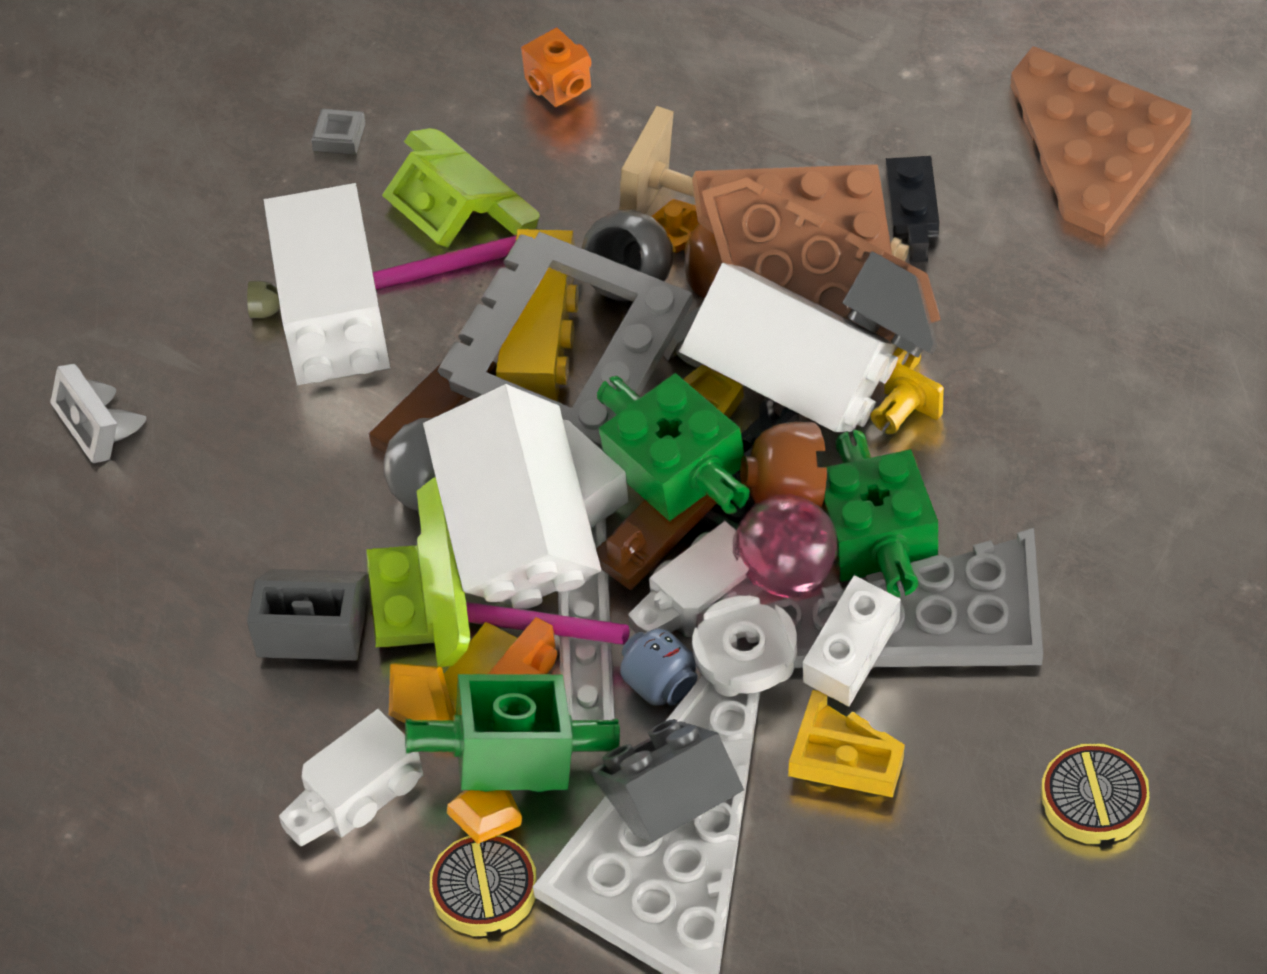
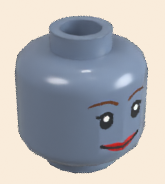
M653 629L645 634L638 632L630 637L623 646L622 656L624 658L621 662L620 675L649 704L657 706L666 703L669 705L677 704L684 699L696 684L698 675L695 672L694 654L668 630Z

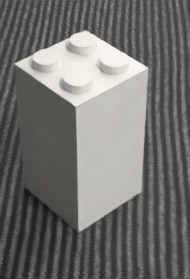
M356 183L263 199L282 322L297 385L389 369L390 363Z
M726 263L721 264L679 351L834 432H852L857 425L865 426L876 404V401L872 400L871 396L879 381L882 383L887 382L898 360V357L892 355L896 345L886 338L745 267Z
M505 384L423 423L463 592L484 597L488 602H501L512 605L514 609L523 610L541 604L543 601L542 597L554 591L563 592L577 589L584 585V578L602 571L559 405Z

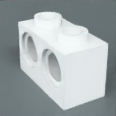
M854 575L803 661V683L849 707L899 622L901 599Z

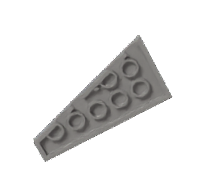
M1034 528L1018 532L1017 539L993 545L991 540L973 545V551L950 558L940 554L912 562L911 566L919 581L918 587L914 592L905 596L900 580L897 581L900 591V597L897 598L901 599L899 622L873 667L1042 665L1043 645ZM882 572L866 576L868 583L887 592ZM839 583L821 588V595L795 602L790 598L765 604L774 610L775 604L784 609L795 625L797 655L794 661V668H803V661L847 587L841 588ZM746 637L737 639V647L735 649L749 651L758 645V642L749 643Z

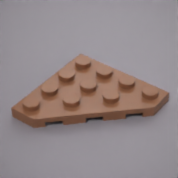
M1032 46L1011 72L1010 86L1015 98L1018 97L1023 109V119L1032 141L1036 142L1041 154L1040 162L1050 187H1054L1058 198V208L1063 220L1105 237L1191 122L1192 110L1035 46Z
M878 164L695 171L692 183L697 220L711 233H713V229L701 191L748 177L892 254ZM891 335V336H888V337H884V338H886L887 340L891 341L892 338L894 337V335Z
M748 177L701 191L722 263L745 267L852 321L847 318L852 309L842 302L870 253L873 251L914 274L920 280L931 323L941 321L929 276L926 272ZM880 326L876 334L888 337L895 333Z

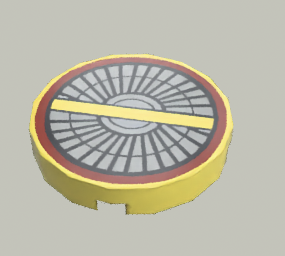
M1080 744L1063 750L1049 762L1042 778L1041 801L1045 807V814L1049 822L1066 837L1085 844H1100L1101 840L1115 838V842L1128 837L1142 824L1149 805L1148 778L1140 764L1123 750L1105 744Z
M498 835L477 844L470 836L454 841L438 855L430 872V896L439 918L453 930L471 936H487L486 932L498 929L502 933L514 928L530 913L536 900L533 885L537 882V871L529 852L514 839Z

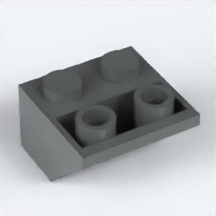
M872 251L842 302L852 309L847 318L874 333H877L880 326L892 331L895 335L891 343L919 358L923 350L933 355L938 346L920 280L914 274Z
M270 569L261 575L254 583L247 619L256 656L268 658L357 660L369 592L368 572Z
M676 719L665 721L653 727L648 732L650 738L634 747L631 744H627L611 750L603 756L604 764L590 771L595 782L633 834L650 842L658 840L744 791L718 732L686 722H678Z

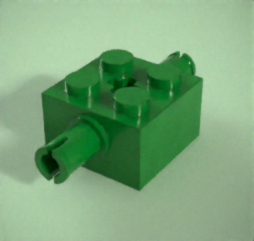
M676 373L642 397L624 383L623 379L619 376L609 377L616 390L606 381L601 384L597 392V399L616 414L615 417L599 427L603 451L625 471L627 484L669 522L706 494L728 514L737 512L736 507L730 503V500L737 504L740 509L744 506L749 497V489L732 476L740 470L741 460L744 456L740 427Z
M852 430L856 446H853L848 431L839 435L835 441L842 464L827 466L825 497L821 512L818 515L840 582L851 580L854 575L862 578L870 574L882 572L888 593L895 597H900L897 581L900 580L904 594L907 596L914 592L919 584L911 563L938 555V519L911 449L872 457L867 446L865 434L859 430Z
M458 674L456 715L453 716V720L406 719L405 752H453V757H458L461 790H480L484 792L494 790H532L537 792L568 790L572 752H610L620 747V725L618 719L572 720L568 711L563 674Z

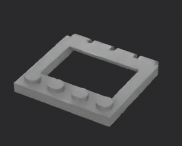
M539 232L535 239L527 235H519L504 260V265L507 268H499L481 298L486 306L478 304L458 336L463 343H453L439 366L438 372L449 380L452 391L471 399H475L507 384L557 404L560 407L562 419L569 420L603 451L599 427L615 417L616 414L598 401L597 392L599 387L606 381L616 390L609 377L619 376L623 379L624 383L640 396L693 303L692 293L542 232ZM548 268L633 301L632 306L572 408L486 372Z

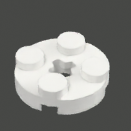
M734 596L713 604L703 614L704 620L698 625L697 629L695 627L692 635L693 654L699 672L706 680L713 683L716 692L724 696H735L739 693H756L769 689L779 682L790 678L797 655V633L791 617L784 609L776 604L775 610L768 605L760 604L758 597ZM746 637L749 643L758 642V645L749 651L735 649L737 647V639Z

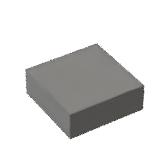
M321 109L311 139L313 151L357 154L366 124L364 112Z

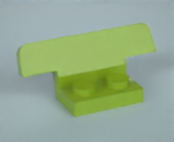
M432 128L410 131L404 143L414 151L410 152L382 196L437 244L448 248L473 210L478 213H489L513 235H517L518 229H535L537 227L540 217L539 212L445 133Z
M434 477L416 491L422 533L417 537V545L366 549V562L376 648L435 643L437 666L447 667L453 666L467 651L470 643V631L465 592H463L437 480Z

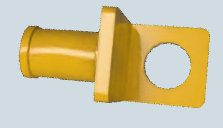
M899 347L892 354L898 357L896 366L887 382L884 383V393L888 396L870 415L871 421L880 431L890 422V425L885 429L886 434L896 433L899 426L914 409L934 420H938L943 414V386L914 371V368L921 360V354L918 358L909 353L906 362L902 365L901 363L908 352Z

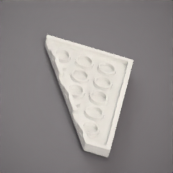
M701 676L666 720L676 719L678 722L682 721L718 732L744 791L654 842L634 835L605 796L533 885L535 898L663 974H719L760 692L724 696L716 692L713 683Z

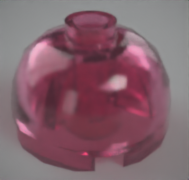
M794 494L774 495L755 504L747 512L733 535V554L736 561L741 556L743 563L749 568L745 575L753 584L770 594L786 598H796L800 596L802 591H816L826 579L837 557V532L831 518L819 505L809 499Z

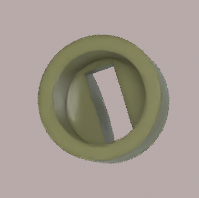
M266 281L248 282L247 304L250 318L273 316L279 310L278 290L274 284Z

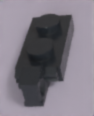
M931 156L886 158V179L893 238L907 239L910 263L928 262V237H938L940 224Z

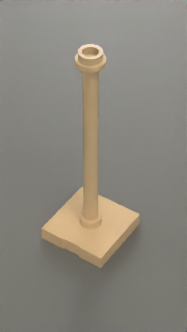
M656 106L621 169L619 210L633 209L646 214L662 186L694 197L693 177L669 169L674 111ZM894 237L891 242L892 255L906 261L909 246L902 244L901 239Z

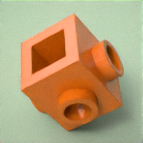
M557 27L521 47L524 75L530 88L536 95H543L555 107L591 88L589 67H591L592 63L587 50L581 44H575Z

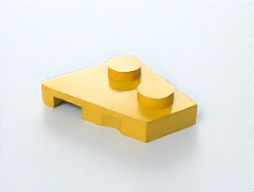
M812 690L789 759L788 776L893 798L904 760L905 744L886 732L873 729L867 720L854 712H851L847 717L827 705L828 696L826 694Z

